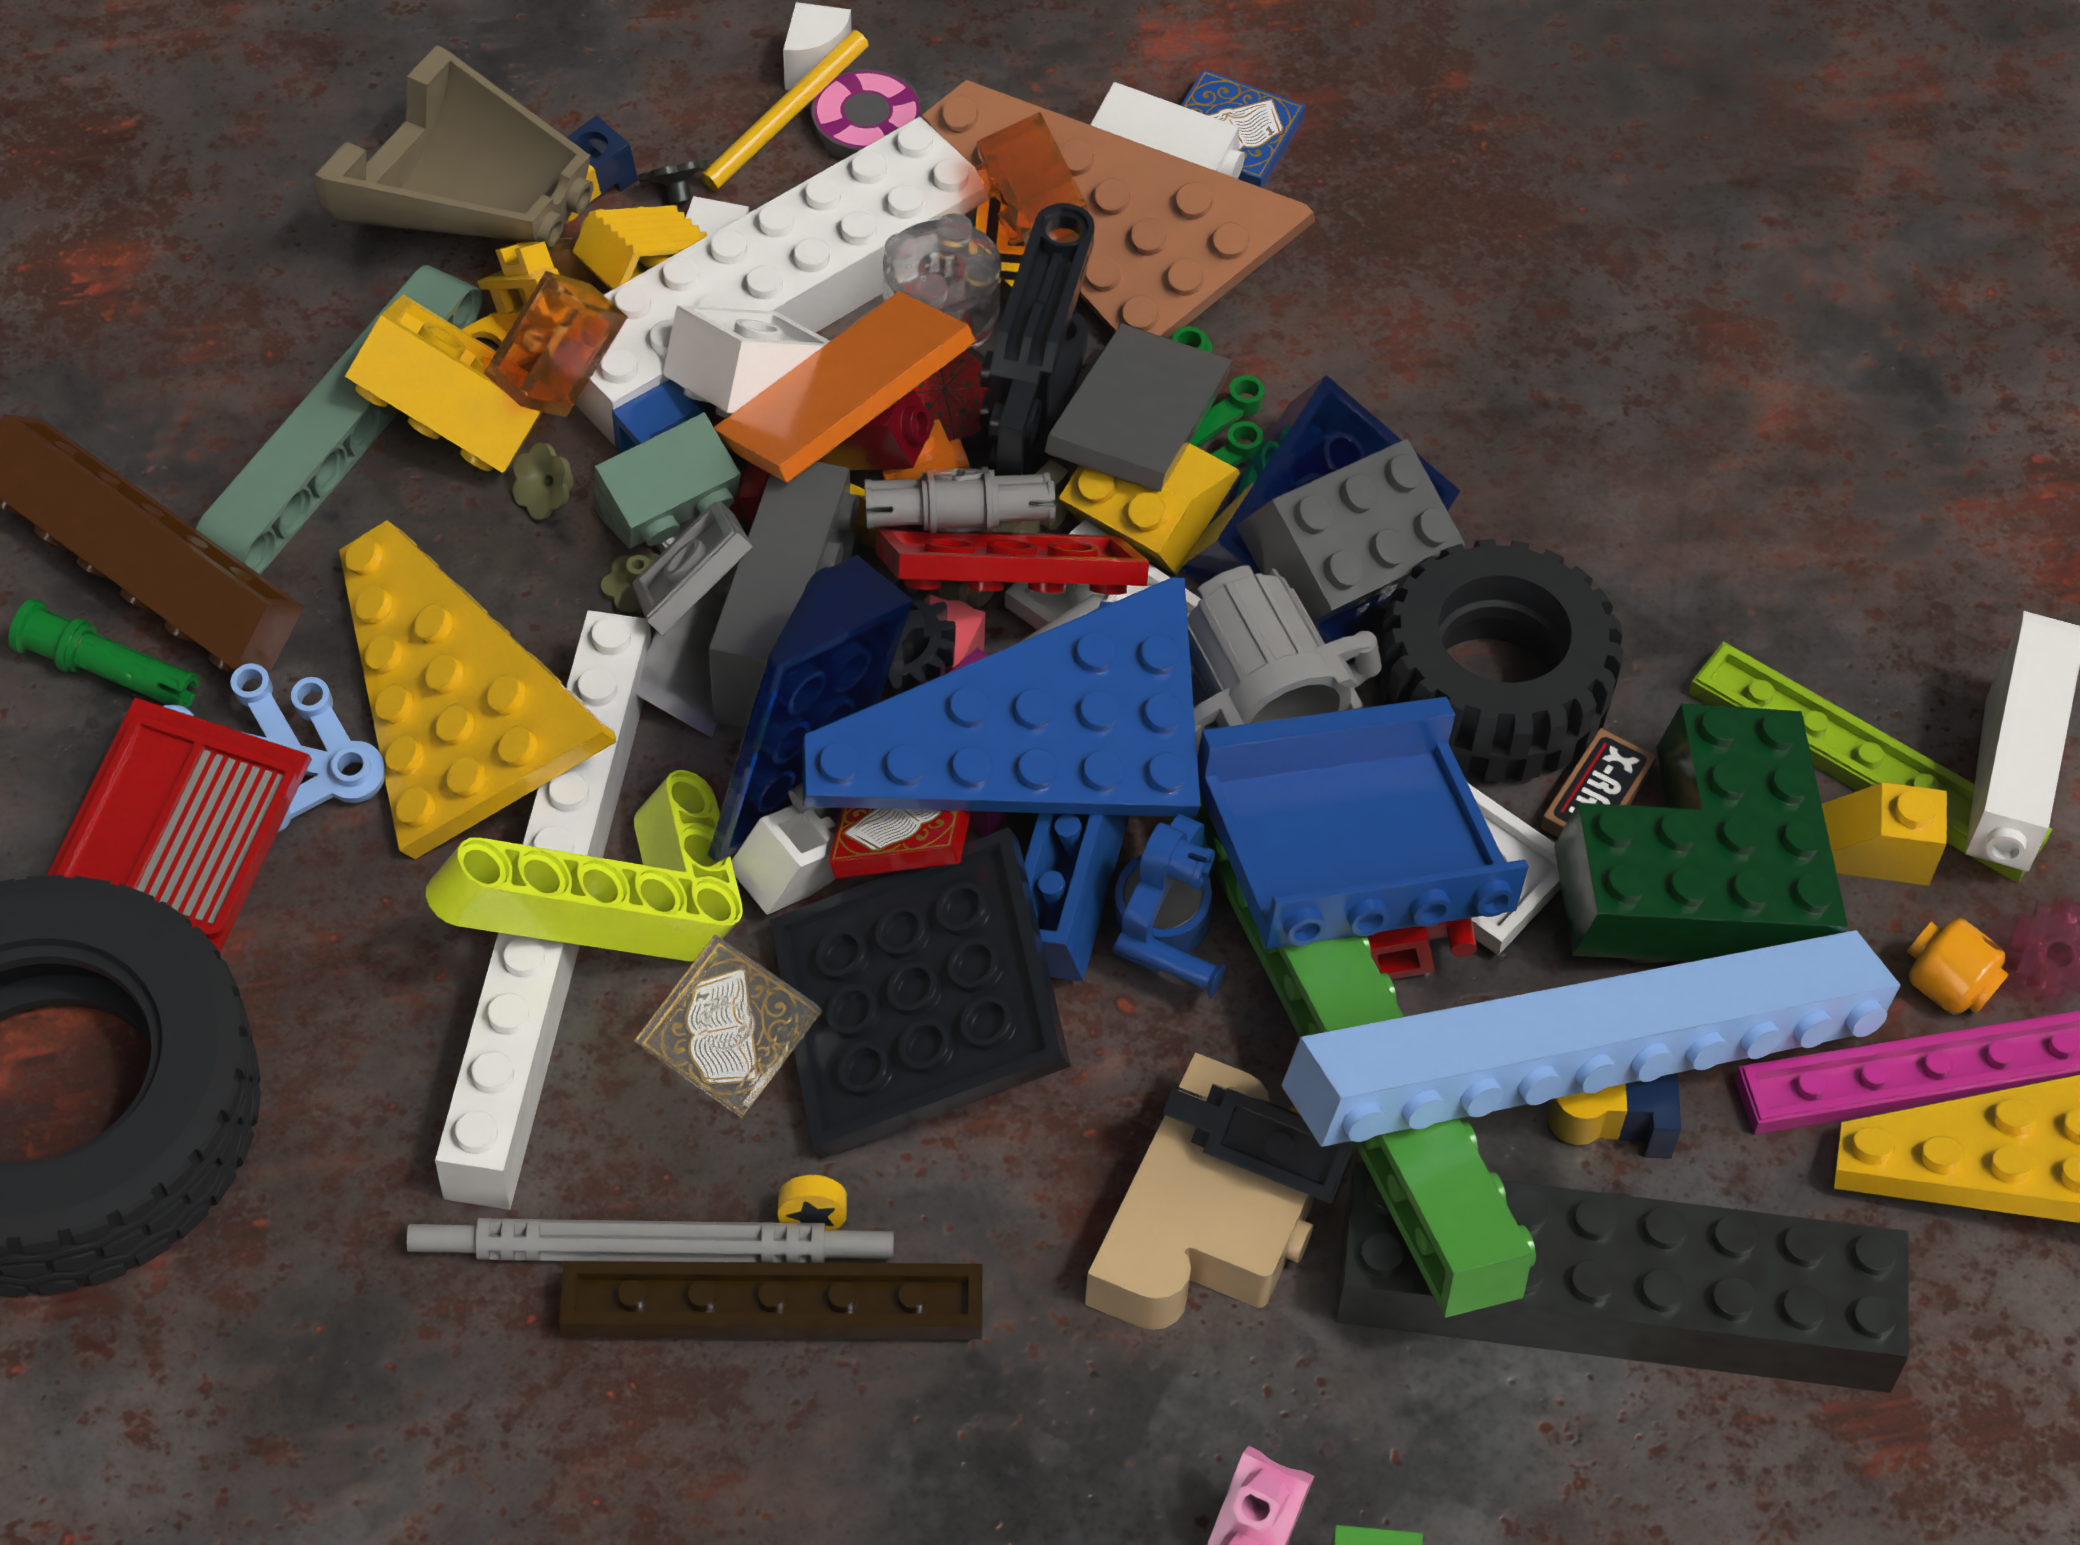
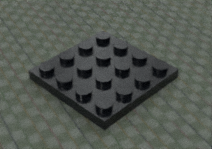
M1009 827L964 844L959 864L894 871L770 919L782 988L817 1011V1014L793 1044L812 1148L823 1158L1071 1067L1019 839ZM784 994L792 1041H794L798 1030V1012L792 998ZM797 1001L801 1016V1031L814 1012Z

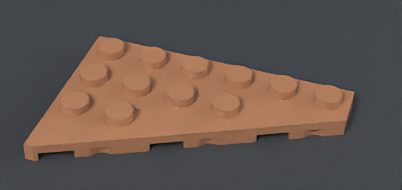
M969 80L962 82L922 114L923 119L992 183L991 198L996 197L1031 230L1038 213L1045 207L1053 204L1070 203L1080 206L1089 212L1095 224L1094 245L1079 296L1113 334L1123 323L1169 338L1176 330L1188 325L1315 222L1314 212L1305 203ZM1065 228L1053 230L1048 234L1052 240L1059 243L1074 242L1080 237L1075 231Z

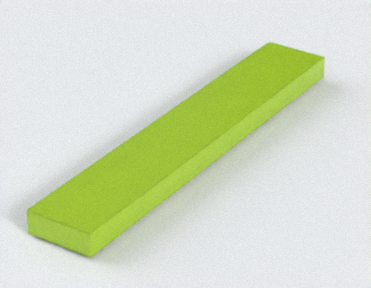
M1724 641L1692 680L1688 694L1707 705L1801 711L1813 766L1856 791L1882 782L1947 791L1946 843L1966 853L1975 786L1972 782ZM2049 827L2037 855L2048 841L2053 830L2051 827ZM1971 856L2016 883L2020 881L2026 872L2025 870Z

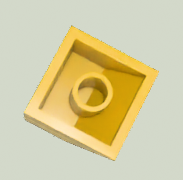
M1189 443L1161 492L1079 465L1060 494L1059 500L1077 521L1082 522L1086 519L1106 534L1120 536L1147 560L1177 575L1240 472L1237 468Z

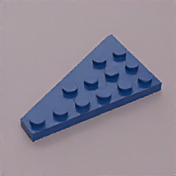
M1169 578L805 734L802 743L803 807L1176 817L1178 814L1186 817H1196L1201 805L1185 579Z

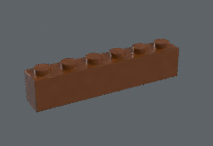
M3 415L0 421V508L16 515L25 516L36 524L33 531L39 537L52 544L66 546L77 554L76 562L84 570L99 577L109 578L122 587L120 595L125 600L135 606L153 610L165 619L163 626L170 633L183 640L200 644L210 652L208 659L218 668L232 674L237 668L248 663L258 664L266 671L273 669L304 608L303 605L44 419Z

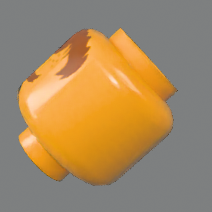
M1962 918L1950 920L1942 929L1931 921L1907 950V953L1916 959L1909 972V979L1912 985L1952 1015L1961 1014L1968 1008L1977 1014L2009 975L2002 969L2005 962L2004 950Z

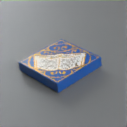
M1205 69L1202 70L1181 104L1183 107L1239 127V151L1245 153V159L1238 179L1261 188L1265 186L1303 122L1306 105Z

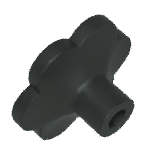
M709 160L690 161L679 165L654 169L651 172L639 174L638 178L639 182H656L665 185L670 205L692 200L688 180L696 172L710 168Z

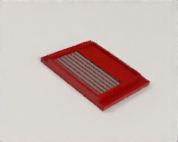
M134 698L47 876L63 875L69 878L81 876L107 880L116 886L123 884L152 895L158 903L161 901L166 902L189 918L192 927H199L221 953L312 758L307 753L227 728L225 725H218Z

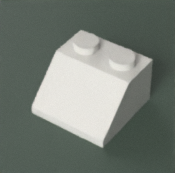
M677 305L663 375L683 386V394L694 400L712 403L717 406L716 414L727 418L830 341L774 311Z

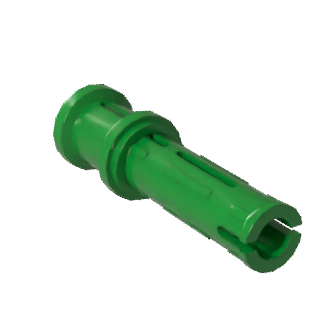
M31 598L25 601L15 614L9 629L8 645L11 650L22 654L32 651L54 660L56 667L66 673L79 672L84 669L165 704L179 705L187 709L191 706L197 693L186 688L187 686L199 688L200 677L198 674L187 672L97 635V629L92 625L91 621L79 617L74 620L64 618L48 611L45 603L40 600Z

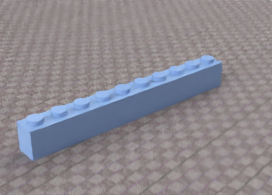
M1854 930L1300 1037L1282 1087L1321 1147L1348 1141L1362 1142L1386 1133L1410 1128L1416 1130L1424 1129L1434 1123L1468 1116L1481 1117L1492 1111L1525 1104L1539 1105L1554 1098L1583 1092L1596 1093L1607 1087L1640 1080L1649 1082L1664 1075L1693 1069L1706 1070L1717 1064L1746 1058L1759 1059L1770 1053L1799 1047L1812 1048L1823 1042L1851 1036L1864 1037L1877 1031L1885 1022L1887 1010L1901 985L1858 931Z

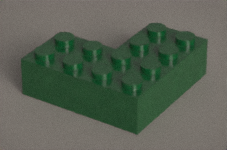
M1681 703L1656 746L1668 808L1578 803L1554 845L1573 956L1693 962L1844 933L1848 928L1801 711Z

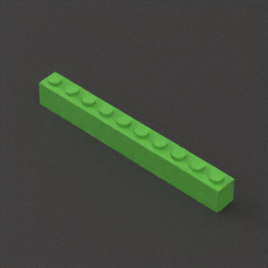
M1200 791L1201 807L1196 817H1193V820L1204 824V836L1208 848L1215 851L1213 861L1214 873L1299 1037L1404 1017L1397 1004L1396 992L1390 976L1385 972L1380 973L1371 957L1367 936L1355 935L1316 941L1304 946L1290 945L1270 949L1265 948ZM1458 1118L1434 1123L1424 1129L1416 1130L1410 1128L1386 1133L1357 1143L1356 1147L1444 1318L1524 1297L1529 1270L1536 1261L1534 1242L1526 1226L1522 1224L1517 1225L1507 1206L1503 1183L1497 1173L1487 1170L1478 1153L1475 1132L1467 1120L1461 1121Z

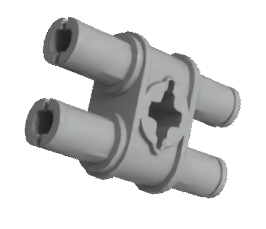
M981 467V470L953 468L935 472L932 469H926V472L920 473V479L876 481L864 479L867 528L876 526L923 525V530L930 531V534H935L937 531L967 532L981 529L993 531V528H999V522L1055 521L1056 518L1055 505L1052 501L1055 500L1054 481H1051L1050 472L1031 475L995 476L994 470H989L988 467Z

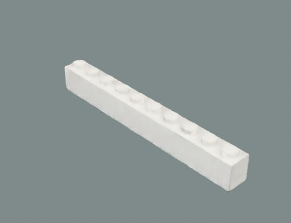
M587 611L566 689L574 693L586 704L585 707L603 724L614 731L617 742L538 788L523 845L603 858L644 699L636 694L646 654L652 641L650 624L646 618ZM498 933L435 1159L443 1200L511 1209L580 945Z

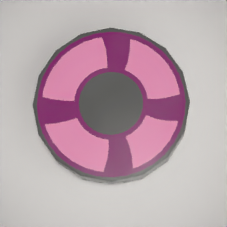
M857 69L839 74L812 100L811 129L815 138L817 136L823 142V148L834 157L845 159L912 120L922 117V102L915 88L900 76L882 70Z

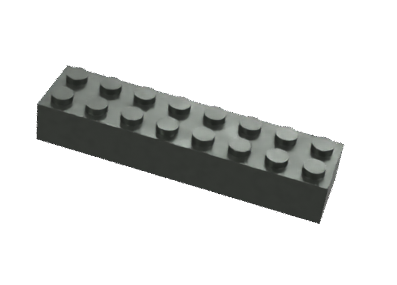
M1355 1162L1346 1205L1336 1323L1891 1393L1909 1357V1231L1501 1180L1506 1193L1507 1206L1517 1225L1522 1224L1526 1226L1535 1246L1536 1261L1534 1266L1530 1267L1524 1297L1444 1318L1365 1163Z

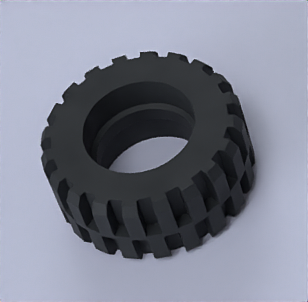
M1495 539L1475 541L1473 548L1464 549L1461 543L1441 550L1438 561L1433 556L1425 558L1412 568L1411 576L1400 580L1392 593L1391 604L1386 607L1379 644L1382 667L1375 676V684L1379 688L1378 701L1380 706L1447 697L1455 713L1448 743L1465 778L1468 772L1483 774L1484 781L1503 782L1505 775H1517L1518 781L1540 777L1543 767H1547L1550 772L1557 771L1570 764L1574 754L1585 753L1597 735L1598 730L1604 727L1610 710L1623 657V650L1620 647L1623 634L1620 621L1614 614L1611 615L1613 605L1600 588L1591 589L1593 579L1577 565L1572 569L1568 568L1563 564L1564 558L1561 555L1548 549L1545 550L1544 554L1529 550L1530 543L1512 540L1511 546L1496 545ZM1473 639L1508 641L1534 654L1546 666L1549 672L1539 678L1524 682L1509 683L1488 680L1471 673L1459 665L1447 652V649L1458 643Z

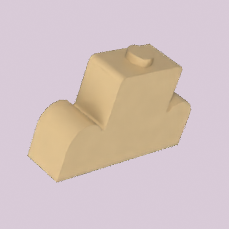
M1196 1052L1179 1085L1181 1088L1208 1097L1212 1084H1217L1225 1088H1236L1270 1102L1267 1089L1259 1079L1249 1073ZM1165 1115L1087 1275L1085 1305L1137 1327L1150 1330L1163 1329L1177 1322L1184 1313L1189 1281H1193L1257 1308L1264 1307L1271 1298L1287 1260L1299 1263L1307 1248L1314 1226L1306 1222L1312 1207L1313 1196L1203 1153V1147L1191 1143L1196 1127Z

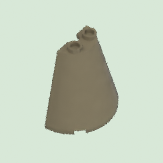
M438 45L407 76L406 121L366 163L365 149L345 142L315 174V188L319 204L328 215L343 222L524 242L545 241L546 246L549 248L553 247L559 240L564 224L571 213L581 214L586 209L592 196L593 183L586 180L590 162V155L450 51Z

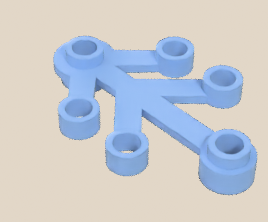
M248 663L234 671L231 676L232 690L237 700L242 705L250 708L266 737L249 735L307 753L312 758L305 775L314 777L299 786L278 832L284 830L294 817L333 797L343 802L362 803L377 794L384 783L386 774L383 757L371 744L363 741H351L332 709L333 698L327 684L323 680L316 677L301 679L294 685L291 691V700L297 714L305 720L312 721L326 751L300 745L272 696L273 685L267 671L262 666ZM259 679L262 681L260 687L254 691L246 692L242 690L243 685L249 680ZM308 694H322V698L318 703L310 706L302 704V700ZM163 706L187 715L194 716L187 708L183 706ZM350 764H363L362 769L355 775L347 776L341 773Z

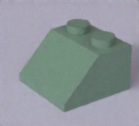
M704 412L596 465L593 508L598 517L629 549L645 541L648 546H654L671 538L679 531V524L699 514L701 515L715 501L717 503L721 501L729 508L734 503L733 497L738 495L741 473Z

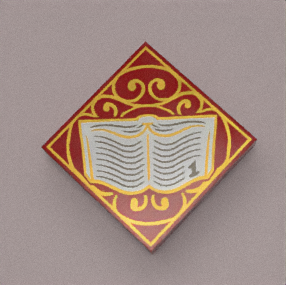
M842 808L829 858V865L836 878L959 864L971 811Z

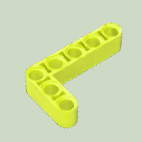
M676 770L670 773L637 810L634 816V828L643 865L486 838H468L457 847L430 879L426 886L425 895L429 907L439 918L446 923L458 927L689 962L700 961L705 958L740 921L743 914L740 893L716 797L712 788L704 779L687 770Z

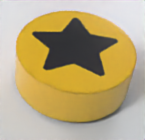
M803 1175L793 1178L783 1184L779 1190L778 1219L780 1223H825V1230H837L846 1221L847 1192L840 1183L825 1176Z

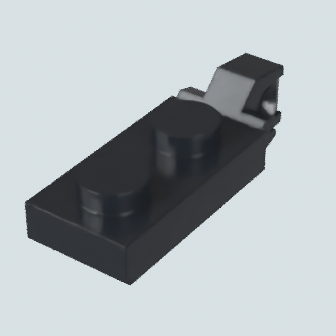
M1212 1084L1208 1097L1181 1087L1176 1089L1172 1087L1162 1113L1196 1127L1191 1143L1203 1147V1153L1331 1204L1336 1201L1358 1143L1348 1141L1321 1147L1299 1113L1236 1088H1225L1217 1084Z

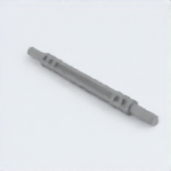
M478 1218L477 1225L409 1224L407 1229V1251L476 1253L477 1260L824 1263L825 1258L893 1259L894 1231L825 1230V1223Z

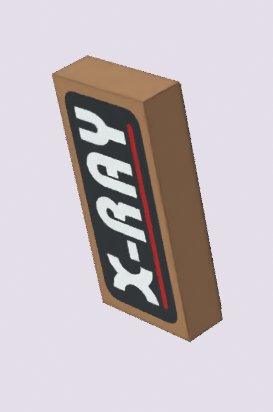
M1600 728L1543 816L1540 829L1559 838L1578 803L1630 806L1652 772L1657 756Z

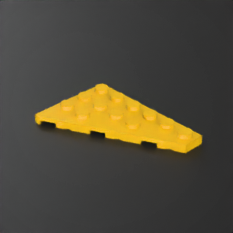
M386 520L339 549L378 748L386 767L385 782L399 851L413 859H417L617 742L615 733L611 728L603 724L587 709L585 703L574 693L566 689L546 666L534 655L526 651L510 635L511 633L494 620L486 609L466 590L447 576L430 556L421 551L417 544L394 524Z
M2080 1075L1841 1122L1834 1189L2080 1223Z

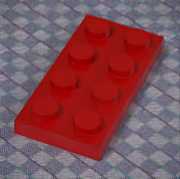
M877 528L875 553L897 579H904V586L913 589L942 588V580L966 581V587L972 590L993 592L1004 590V582L1028 583V589L1042 593L1065 592L1066 584H1090L1089 590L1092 592L1121 595L1127 593V585L1147 586L1149 560L1120 536L979 531H937L935 534H930V531L881 528Z

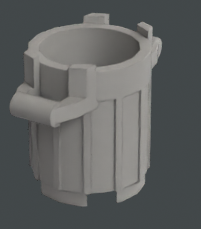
M1243 565L1220 573L1197 589L1202 599L1187 617L1190 664L1209 698L1194 708L1197 755L1202 730H1204L1203 726L1214 721L1218 724L1216 728L1363 707L1354 688L1368 678L1376 676L1382 667L1377 639L1373 633L1361 631L1354 636L1344 637L1325 644L1294 588L1291 589L1286 579L1280 576L1277 570L1271 568L1269 575H1262V573L1254 575L1249 565ZM1354 657L1355 664L1348 666L1346 661Z

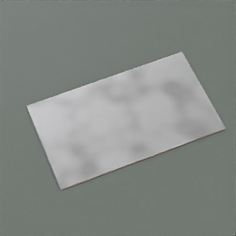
M710 589L663 636L657 630L655 631L646 654L636 694L638 697L710 738L713 736L717 723L714 722L709 647L726 601L725 596L713 589Z

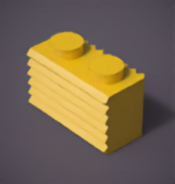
M677 205L640 206L637 208L609 210L597 209L589 212L583 221L580 235L572 252L582 264L607 287L613 290L707 237L706 232H700L699 225H692L691 218L685 219L684 212H678Z

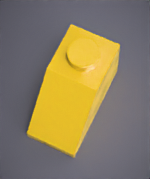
M1882 782L1822 803L1837 874L1930 885L1946 846L1947 791Z

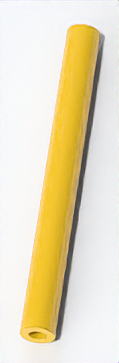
M857 30L851 31L710 165V168H707L700 175L704 184L712 191H717L868 48L869 44L864 35Z

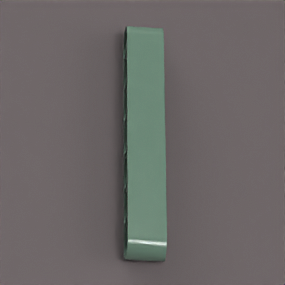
M421 266L199 520L196 529L255 572L261 574L400 412V410L390 404L387 407H381L367 401L356 392L355 386L357 384L344 377L380 315L404 294L462 330L474 323L479 315L482 305V292L479 288L432 266Z

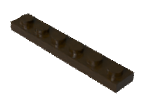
M564 1261L559 1326L561 1337L982 1339V1264Z

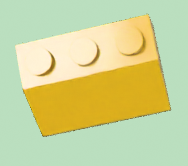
M404 294L380 315L344 376L357 384L355 386L356 392L367 401L381 407H387L388 404L394 406L410 416L407 421L418 432L432 439H439L443 436L461 447V456L472 465L485 471H492L495 468L502 473L506 471L557 391V388Z

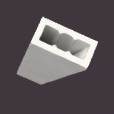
M2023 611L1986 698L1966 855L2028 872L2049 829L2080 666L2079 625Z

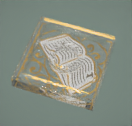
M715 934L634 1041L645 1051L742 1119L822 1010L812 1000Z

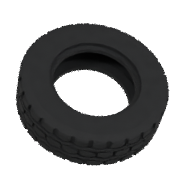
M63 875L27 876V879L15 881L13 878L0 881V1020L38 1007L53 1005L82 1006L109 1013L125 1021L135 1028L151 1045L150 1063L140 1091L125 1113L101 1135L72 1151L58 1156L26 1162L0 1161L1 1295L28 1296L30 1292H40L41 1295L78 1290L79 1286L90 1283L93 1286L126 1274V1270L136 1265L141 1267L171 1248L172 1243L178 1238L182 1240L209 1215L208 1210L212 1205L216 1206L237 1177L235 1172L237 1166L241 1167L244 1164L255 1135L252 1126L258 1123L261 1098L260 1086L257 1085L261 1081L259 1065L242 998H240L239 988L226 960L221 959L217 947L199 927H192L189 918L166 902L161 901L158 903L155 901L154 896L123 884L116 886L107 880L81 876L69 878Z

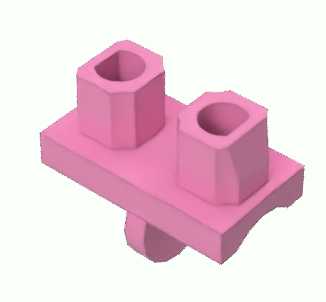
M1248 1445L1242 1453L1207 1545H1288L1315 1476L1301 1470L1282 1466L1266 1457L1261 1451Z

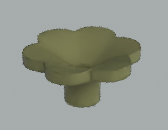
M546 442L535 443L530 453L519 454L514 462V473L517 480L513 486V497L518 505L527 506L528 512L533 519H548L554 510L563 509L568 503L569 491L573 487L570 465L566 458L556 456L554 448Z
M658 554L623 555L613 561L612 573L605 576L601 581V592L606 599L614 601L615 609L619 614L633 617L642 612L632 589V582L659 556Z

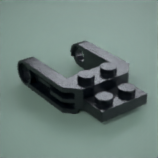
M1053 204L1042 209L1036 216L998 328L994 352L987 351L983 361L980 386L989 388V390H986L982 400L979 425L988 427L987 452H990L988 469L994 470L995 476L1030 475L1035 461L1046 463L1049 459L1052 460L1053 456L1045 453L1048 435L1071 401L1087 351L1088 325L1086 320L1076 312L1075 305L1094 245L1095 224L1089 212L1074 204ZM1065 228L1075 231L1080 237L1074 242L1059 243L1052 240L1048 234L1053 230ZM1067 330L1071 331L1074 337L1064 342Z

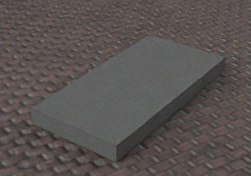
M1121 323L1050 431L1045 453L1161 492L1228 379L1232 360Z

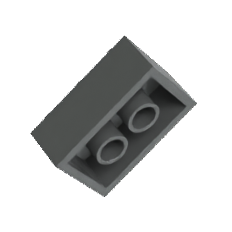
M1408 438L1272 499L1236 525L1262 575H1269L1271 568L1276 569L1279 575L1286 579L1290 588H1294L1314 626L1395 588L1401 579L1411 576L1412 568L1425 558L1433 556L1438 561L1441 550L1461 543L1464 548L1466 547L1464 540Z

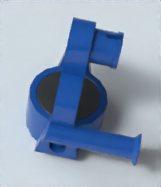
M1178 814L1171 825L1163 822L1159 823L1151 834L1143 854L1130 860L1119 873L1114 889L1117 931L1120 935L1111 953L1155 973H1159L1162 970L1205 989L1211 999L1223 979L1227 964L1224 963L1216 966L1189 954V952L1195 950L1207 936L1212 920L1210 876L1215 869L1213 864L1215 851L1208 848L1204 836V824Z

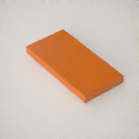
M898 291L721 421L714 429L726 449L785 483H789L972 346L976 341L967 323Z

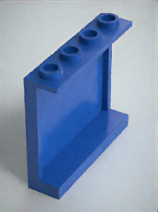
M1447 697L1202 730L1197 755L1199 789L1266 949L1290 945L1304 946L1316 941L1355 935L1369 936L1382 931L1414 926L1428 927L1441 922L1480 916L1494 917L1502 913L1516 911L1529 866L1525 859L1511 862L1504 861L1448 743L1455 713Z

